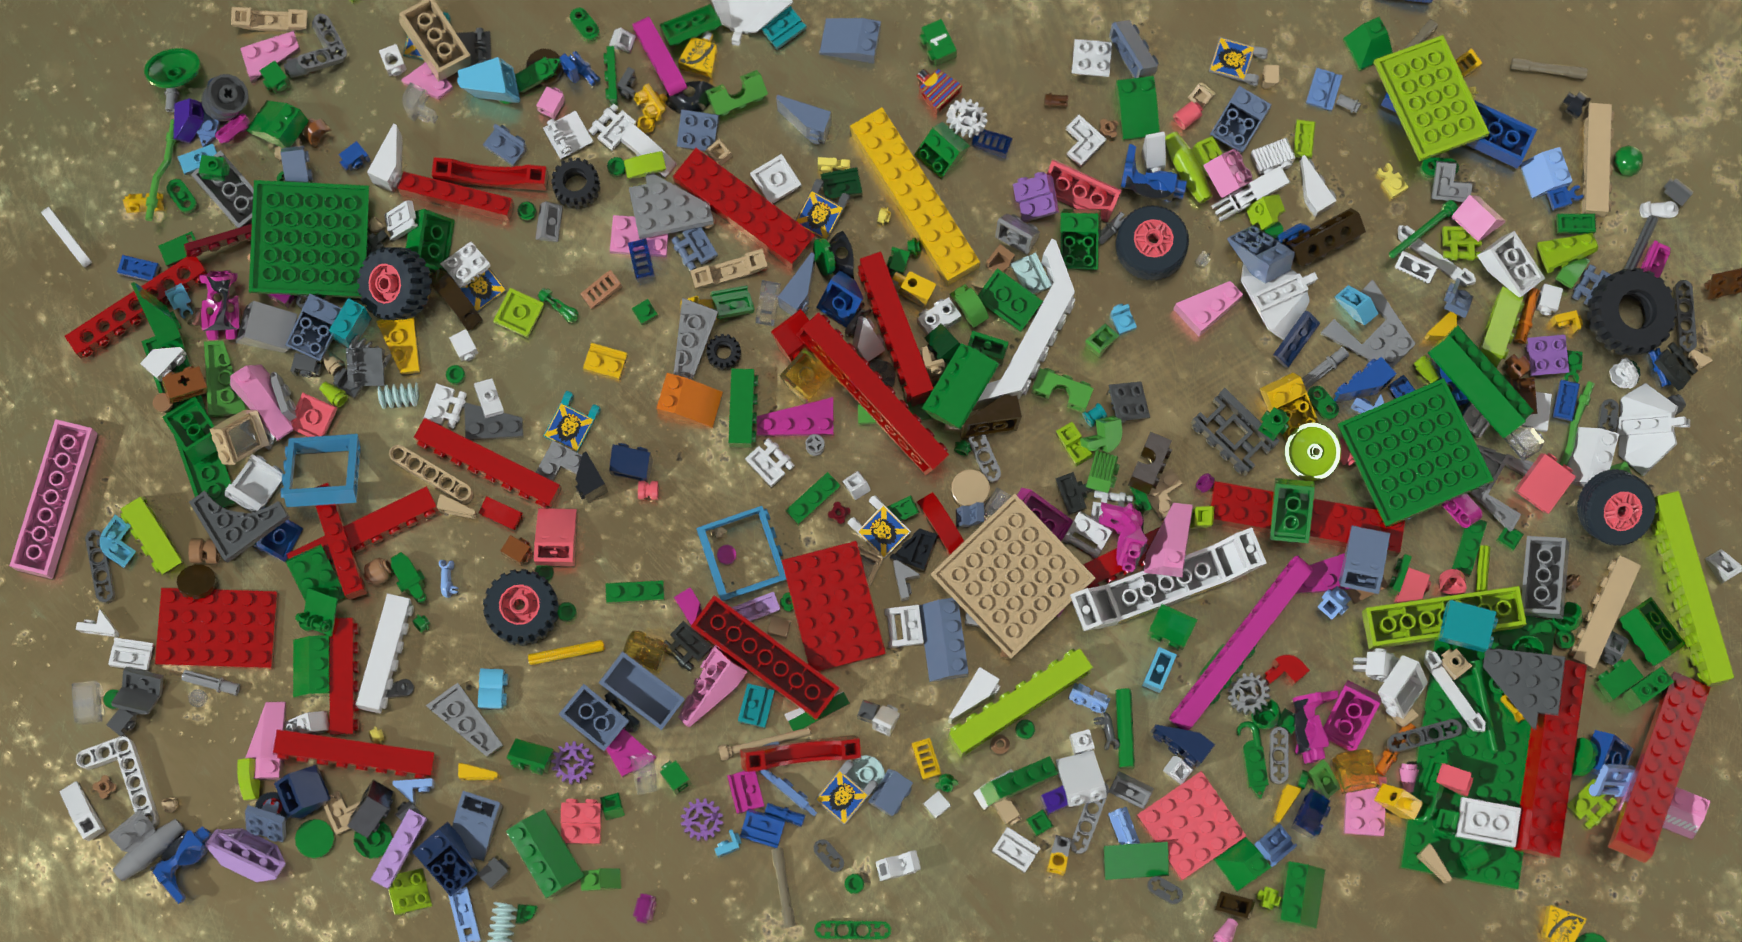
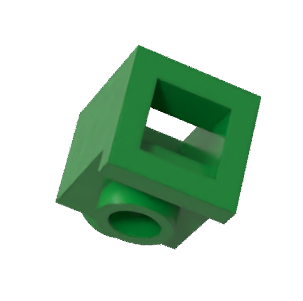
M892 246V256H889L887 262L890 276L893 277L896 272L904 275L910 259V252Z

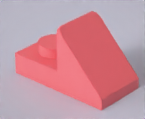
M1442 764L1436 782L1461 796L1468 797L1474 778L1471 777V773Z

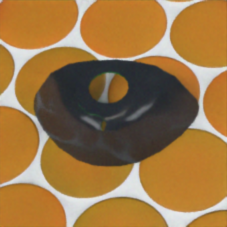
M704 81L686 82V85L695 89V94L692 97L685 96L683 91L671 97L668 93L666 95L667 101L665 104L677 113L681 114V109L702 112L710 104L706 91L714 88V86Z
M840 231L830 240L831 246L828 247L835 257V270L833 274L836 275L839 271H842L854 279L852 246L844 231ZM840 247L846 248L848 251L847 257L843 259L838 258L836 250Z

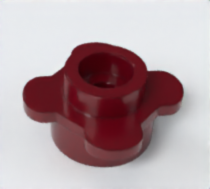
M835 502L833 509L828 512V517L830 519L833 518L838 524H843L845 518L851 512L850 508L842 506L840 502Z

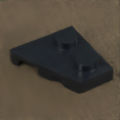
M919 528L912 538L906 540L895 554L890 555V560H898L904 565L925 571L938 535Z

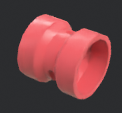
M639 480L638 500H644L648 496L652 500H658V481H652L649 484L645 480Z

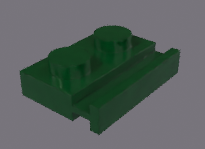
M858 167L821 174V180L824 181V196L831 201L840 199L843 193H847L851 197L863 195Z

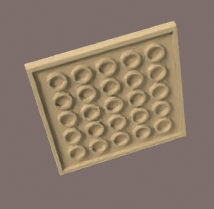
M1015 493L930 573L1010 659L1072 601L1070 594L1085 589L1095 579Z

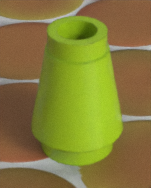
M1424 355L1413 363L1415 369L1430 384L1440 378L1430 357L1428 358Z
M327 381L323 382L319 388L333 406L341 407L348 399L346 391Z

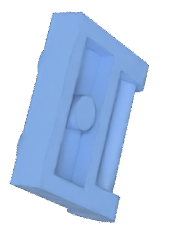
M1604 764L1595 784L1590 786L1589 793L1592 796L1605 794L1623 797L1631 783L1635 767L1632 765ZM1605 785H1613L1614 787H1605Z

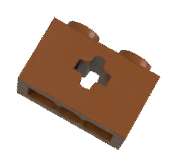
M194 366L187 367L179 373L170 372L162 378V385L169 404L207 393V386L199 366L195 368Z

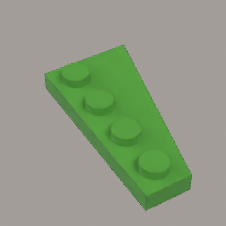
M224 341L204 342L208 416H234L246 410L243 400L230 387V375L234 374Z

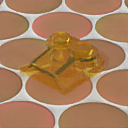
M1359 749L1342 752L1332 759V765L1342 795L1349 792L1381 787L1371 751Z

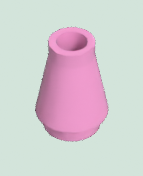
M1402 763L1401 768H1399L1402 789L1407 792H1414L1419 772L1417 765Z
M1228 918L1224 925L1215 933L1213 942H1232L1238 923Z

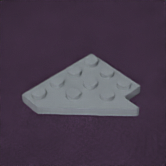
M654 173L645 176L647 184L629 187L639 239L714 224L708 203Z

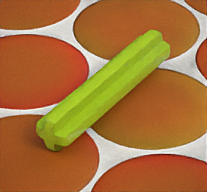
M1487 545L1479 547L1476 592L1487 591L1490 546Z

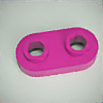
M246 114L238 115L219 129L215 137L220 143H229L237 133L243 132L249 127V118Z

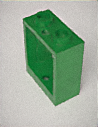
M1661 666L1620 696L1633 711L1644 705L1674 683V681L1663 666Z

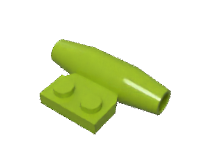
M1177 131L1167 135L1165 143L1171 161L1181 179L1187 181V189L1199 204L1212 198V193L1206 179L1209 175L1203 165L1222 154L1214 137L1211 136L1197 142L1191 149Z

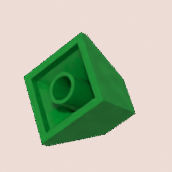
M1380 16L1363 23L1343 38L1359 71L1374 65L1375 59L1393 53L1388 31Z
M1246 837L1214 859L1236 892L1271 868L1261 852Z

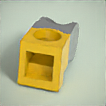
M1055 836L1046 872L1064 876L1071 838Z

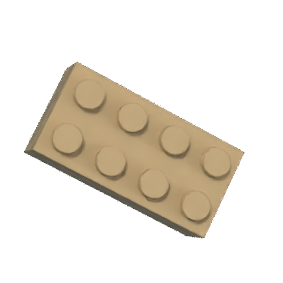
M423 0L399 13L401 26L438 82L458 72V70L471 65V55L434 0Z

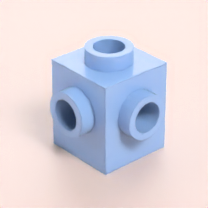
M1336 586L1332 591L1328 589L1321 598L1324 600L1318 608L1332 620L1338 613L1342 615L1349 608L1347 603L1351 598L1344 590Z

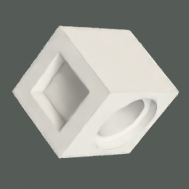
M397 44L379 50L389 76H398L407 70ZM393 59L398 60L396 64H389Z
M1544 284L1540 289L1535 310L1540 311L1543 315H1554L1558 310L1563 288Z
M466 329L449 337L461 362L464 360L470 361L478 354Z
M1090 729L1070 734L1069 738L1074 755L1094 750L1095 747Z

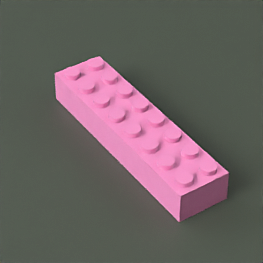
M55 419L10 562V567L13 569L53 579L98 434L94 429Z

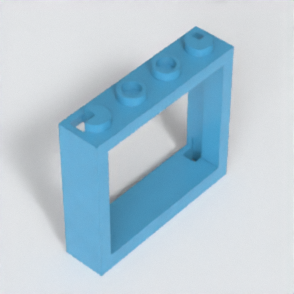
M358 434L289 438L288 446H285L287 460L283 462L285 474H282V483L284 488H281V498L285 499L286 507L357 502L361 452ZM349 451L346 486L292 489L296 454Z
M763 506L696 528L720 600L722 601L786 580L783 564L780 559L783 553L780 545L776 546L774 538H777L774 527H769L767 520L771 518L767 508L763 509ZM759 514L779 576L726 593L706 531Z

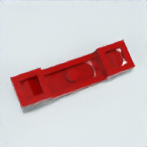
M932 492L916 503L934 528L948 555H950L964 542V539L943 505Z

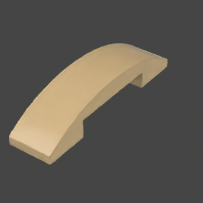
M232 7L231 26L259 31L307 29L308 11L288 9V12L255 11L246 7Z
M763 249L746 253L744 257L711 267L708 265L690 270L695 289L741 279L767 268L768 265Z

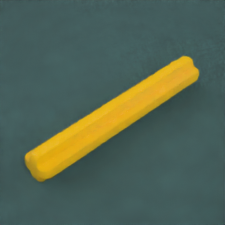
M603 640L532 653L528 655V661L530 665L599 652L605 649Z

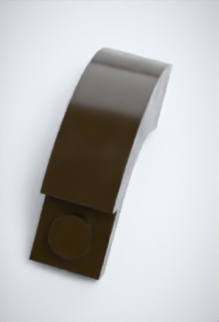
M441 267L429 276L432 279L431 287L449 306L467 331L483 320L462 290Z

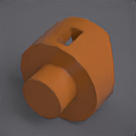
M310 118L305 126L306 129L303 132V136L315 147L318 146L322 136L332 130L323 119L315 120Z
M1513 354L1505 361L1509 367L1505 370V373L1510 379L1522 378L1530 371V361L1525 355L1519 359ZM1516 365L1520 367V371L1517 370Z

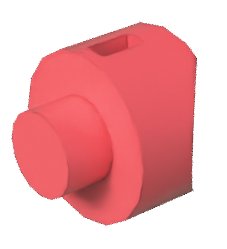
M1449 569L1444 571L1439 577L1441 592L1450 595H1459L1466 592L1465 575L1461 571Z

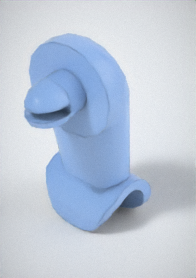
M440 560L441 593L444 597L450 598L452 594L459 592L455 591V589L459 588L453 586L451 581V570L454 568V561L450 560L446 566V560Z

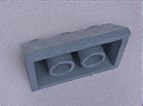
M1130 20L1114 22L1111 25L1109 38L1133 77H1147L1155 74L1159 65L1158 60L1154 55L1150 54L1147 42L1140 38L1137 26L1135 24L1132 25Z

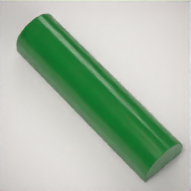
M1130 688L1117 689L1116 712L1119 768L1133 769L1135 767L1132 691Z

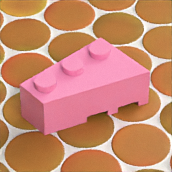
M1229 281L1176 303L1173 310L1200 337L1240 302L1243 294Z

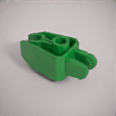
M402 552L391 557V567L399 580L396 584L401 592L406 591L408 596L412 594L417 603H424L427 597L422 588L425 586L423 580L426 578L421 570H416L410 559Z

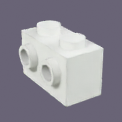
M949 297L945 300L942 298L930 310L925 309L920 312L917 323L925 335H928L940 323L946 329H949L961 321L962 315Z

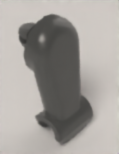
M864 302L861 303L859 310L845 329L847 337L854 336L858 318L860 316L866 317L872 311L871 309H862L865 306Z
M408 679L394 682L392 689L388 690L386 697L409 696L413 691V683Z
M1102 712L1101 717L1094 718L1093 721H1097L1094 724L1101 725L1107 740L1105 750L1109 749L1110 744L1113 745L1114 750H1117L1119 741L1115 738L1112 719L1107 712Z

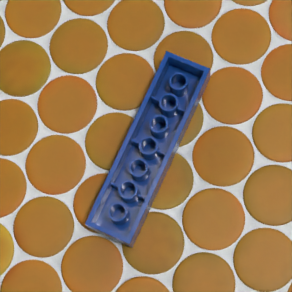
M1387 93L1381 106L1396 112ZM1475 101L1489 131V135L1465 145L1518 169L1537 129Z

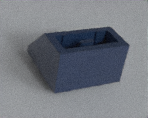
M624 443L613 444L609 467L610 474L648 482L653 463L651 452L642 447H637V449L629 448V445Z
M317 765L289 773L274 783L288 818H304L331 800Z

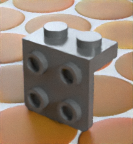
M125 667L123 670L122 687L112 700V706L121 710L137 712L138 714H149L162 695L163 675Z

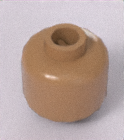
M376 558L365 565L363 577L367 583L379 586L391 579L393 572L391 563L387 559Z

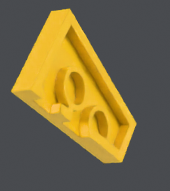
M414 317L405 320H376L401 375L420 372Z

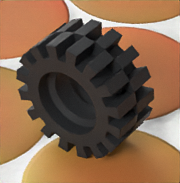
M721 334V336L716 335L707 344V357L710 364L714 365V368H720V370L727 368V370H730V367L733 366L734 368L736 363H739L741 348L735 337H731L729 334L727 336H724V334ZM723 345L731 349V355L725 359L719 358L716 354L717 349Z

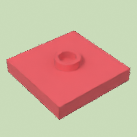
M302 392L295 410L297 418L290 421L293 430L307 437L326 436L338 408Z

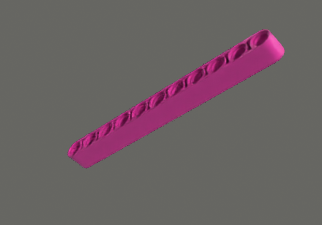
M1297 555L1287 564L1170 715L1169 720L1179 729L1190 730L1309 577L1313 568Z

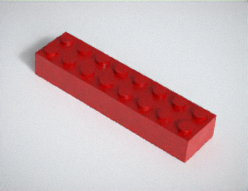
M698 148L693 150L673 175L676 185L708 203L714 213L791 270L797 266L813 246L814 240H816L812 232Z
M882 252L860 258V265L857 266L858 275L861 283L865 282L864 291L867 299H871L872 313L874 317L878 316L877 325L880 333H884L885 347L887 351L891 350L890 359L893 367H897L898 381L900 385L904 384L903 393L906 402H910L912 407L925 403L934 388Z
M715 595L691 625L694 631L815 720L819 718L840 689V687Z

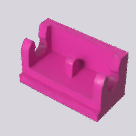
M1654 240L1641 266L1643 272L1649 270L1655 274V277H1660L1671 253V248Z

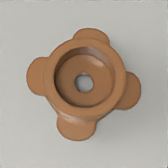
M1105 118L1101 119L1099 133L1105 137L1115 138L1117 136L1116 127L1118 122L1116 120L1108 121Z
M1570 574L1567 576L1566 589L1569 592L1575 590L1581 584L1579 580L1580 575Z
M103 775L99 782L93 784V790H96L102 799L107 798L108 795L116 790V784L112 783L107 775Z

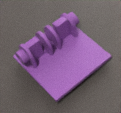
M1566 335L1527 338L1526 352H1529L1531 376L1569 373Z

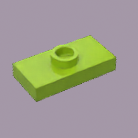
M1296 120L1293 148L1295 157L1302 158L1305 155L1307 159H1312L1315 121Z

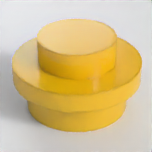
M641 116L637 120V128L645 134H649L655 129L653 118L646 119L645 116Z

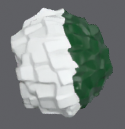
M1628 358L1622 359L1619 364H1614L1609 371L1612 383H1615L1620 388L1630 389L1639 383L1640 367L1637 366L1636 362Z

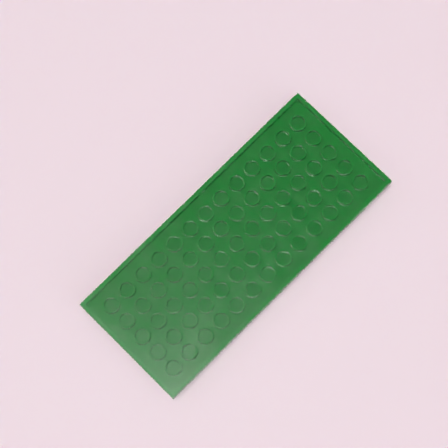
M1525 616L1526 625L1522 628L1497 631L1491 634L1494 637L1491 647L1493 649L1512 650V645L1518 638L1531 635L1537 637L1543 643V654L1552 655L1556 626H1554L1553 620ZM1434 640L1432 652H1436L1441 660L1443 659L1441 656L1449 649L1454 651L1457 648L1467 662L1481 659L1484 661L1485 652ZM1453 659L1452 663L1458 665V661ZM1483 668L1484 672H1482L1499 748L1497 753H1492L1486 728L1484 732L1471 730L1429 671L1421 727L1455 719L1462 725V731L1455 738L1418 747L1416 765L1419 772L1414 792H1411V794L1421 800L1420 792L1431 759L1435 758L1444 748L1448 750L1449 761L1452 763L1451 766L1470 772L1471 777L1474 779L1468 797L1461 796L1444 787L1434 814L1429 821L1419 823L1415 819H1407L1400 868L1434 874L1417 858L1422 849L1430 843L1451 878L1518 890L1524 852L1516 851L1512 847L1455 837V834L1450 837H1442L1436 831V823L1440 807L1459 811L1462 797L1520 808L1531 726L1525 719H1522L1520 722L1515 720L1511 711L1501 702L1500 698L1505 695L1504 693L1495 694L1490 690L1489 681L1491 677ZM1468 669L1453 682L1475 713H1479L1484 719L1475 675ZM1450 724L1449 728L1443 730V737H1445L1444 733L1447 731H1452L1455 734L1454 731L1457 730V727H1453ZM1431 728L1428 732L1432 739H1436L1439 736L1438 730ZM1424 802L1418 812L1419 817L1424 816L1428 805ZM1479 844L1482 847L1486 846L1491 853V857H1489L1490 862L1475 871L1471 870L1468 872L1463 867L1460 858L1463 857L1465 852Z

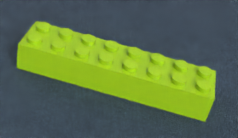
M1515 586L1367 607L1362 611L1368 648L1370 650L1438 640L1446 603L1449 600L1496 611L1495 617L1498 618L1496 628L1492 629V632L1522 628L1526 625L1520 588Z
M1074 648L1064 654L1061 661L1056 659L1048 665L1049 667L1044 672L1039 670L1034 673L1029 682L1022 681L1015 686V691L1012 693L1007 691L999 697L1000 699L995 704L990 702L985 705L980 714L975 712L966 718V723L963 725L958 723L950 729L948 739L959 756L962 758L1089 675L1093 667L1080 648L1076 651Z

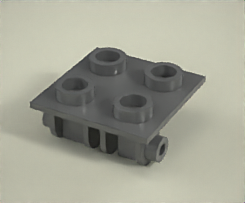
M476 28L475 32L456 33L471 55V65L469 66L491 60L490 31Z
M346 348L348 386L351 388L358 386H385L382 348Z
M1141 381L1109 385L1108 394L1111 397V405L1114 406L1112 410H1115V417L1120 418L1121 423H1125L1127 420L1150 418Z

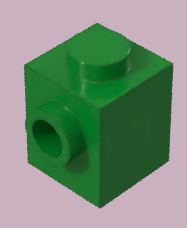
M275 60L259 70L264 78L263 84L268 90L272 89L275 94L284 91L291 84Z
M201 155L198 173L202 179L225 181V177L228 176L230 166L225 158Z

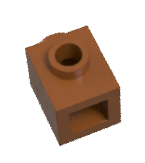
M510 535L500 550L502 555L521 566L524 562L528 563L532 557L530 543L522 537L517 539Z

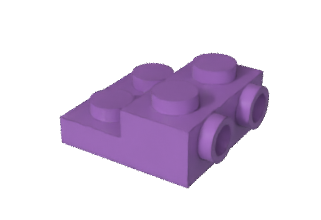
M1038 172L1034 174V178L1022 177L1017 180L1018 183L1013 184L1015 200L1020 205L1023 222L1026 223L1059 213L1052 176L1045 174V172Z

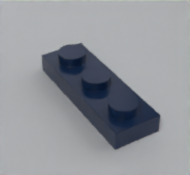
M1304 311L1273 354L1283 367L1288 368L1320 324L1309 311Z

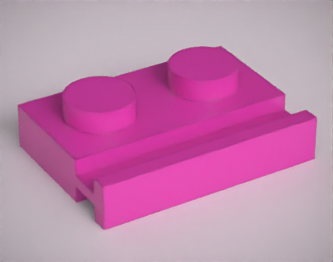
M742 771L727 775L737 814L747 812L748 809L755 810L765 807L755 771Z

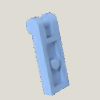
M468 887L461 888L454 895L449 896L460 942H480L481 937ZM471 928L472 933L465 935L464 929Z

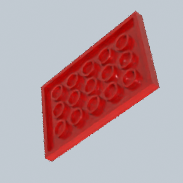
M857 541L782 560L808 665L817 671L886 654Z
M161 588L155 665L273 669L278 592L214 589L211 594L204 598L193 599V597H184L178 588Z

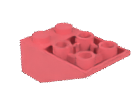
M538 508L534 543V563L536 566H575L577 509Z

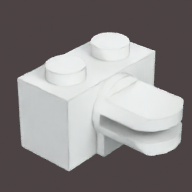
M1375 649V652H1367V658L1355 657L1354 663L1364 665H1353V670L1366 672L1369 678L1385 682L1400 659L1395 657L1394 653H1388L1385 649Z

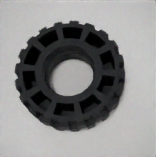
M1627 268L1602 279L1598 283V287L1593 289L1591 292L1593 297L1588 300L1587 307H1589L1587 319H1590L1591 325L1589 327L1592 332H1595V338L1599 343L1603 342L1606 349L1609 351L1614 349L1615 353L1619 355L1635 356L1659 347L1662 342L1670 337L1669 332L1674 330V319L1677 318V310H1675L1674 306L1676 305V300L1672 298L1670 287H1666L1665 281L1661 277H1655V274L1649 270L1643 272L1642 268H1634L1632 270ZM1624 295L1636 298L1644 308L1645 319L1639 329L1629 327L1620 316L1619 303Z

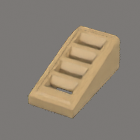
M443 494L439 495L437 504L439 512L477 519V513L473 509Z
M1430 843L1426 845L1417 855V858L1444 884L1450 882L1452 878Z

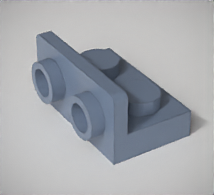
M495 124L493 126L494 131L483 146L514 167L527 151L525 140L518 135L513 136L510 134V130L505 126Z
M1457 278L1455 283H1450L1443 300L1446 301L1444 309L1465 318L1474 296L1465 290L1458 289L1460 279Z

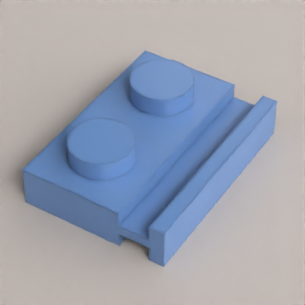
M1316 68L1306 104L1332 111L1343 75H1337L1333 72Z
M1280 823L1254 844L1265 859L1270 860L1272 867L1298 846L1296 843H1292V838Z

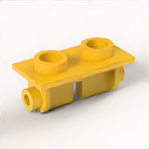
M157 192L158 203L154 212L164 211L162 203L164 195ZM146 193V198H143V194H128V196H125L123 203L126 212H146V199L150 193Z

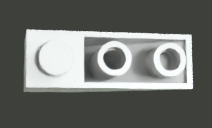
M1303 155L1300 160L1304 202L1314 217H1317L1334 206L1336 195L1332 189L1327 188L1324 177L1316 172L1312 160L1307 159Z
M77 781L59 791L76 828L84 840L91 841L106 831Z

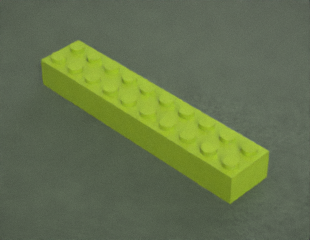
M1676 491L1656 496V513L1653 519L1652 532L1654 536H1657V549L1659 554H1662L1664 560L1662 563L1663 569L1669 577L1668 586L1670 591H1673L1675 597L1673 603L1675 609L1680 614L1679 624L1685 631L1686 636L1684 640L1686 646L1690 648V661L1695 666L1697 672L1695 674L1696 681L1709 687L1724 684L1734 679V675L1680 493Z

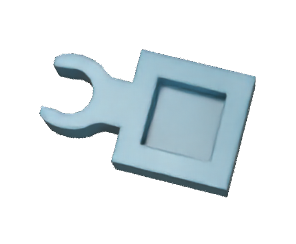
M182 283L165 291L173 309L179 308V313L183 319H185L183 315L185 310H189L191 315H193L191 307L187 305L191 300Z

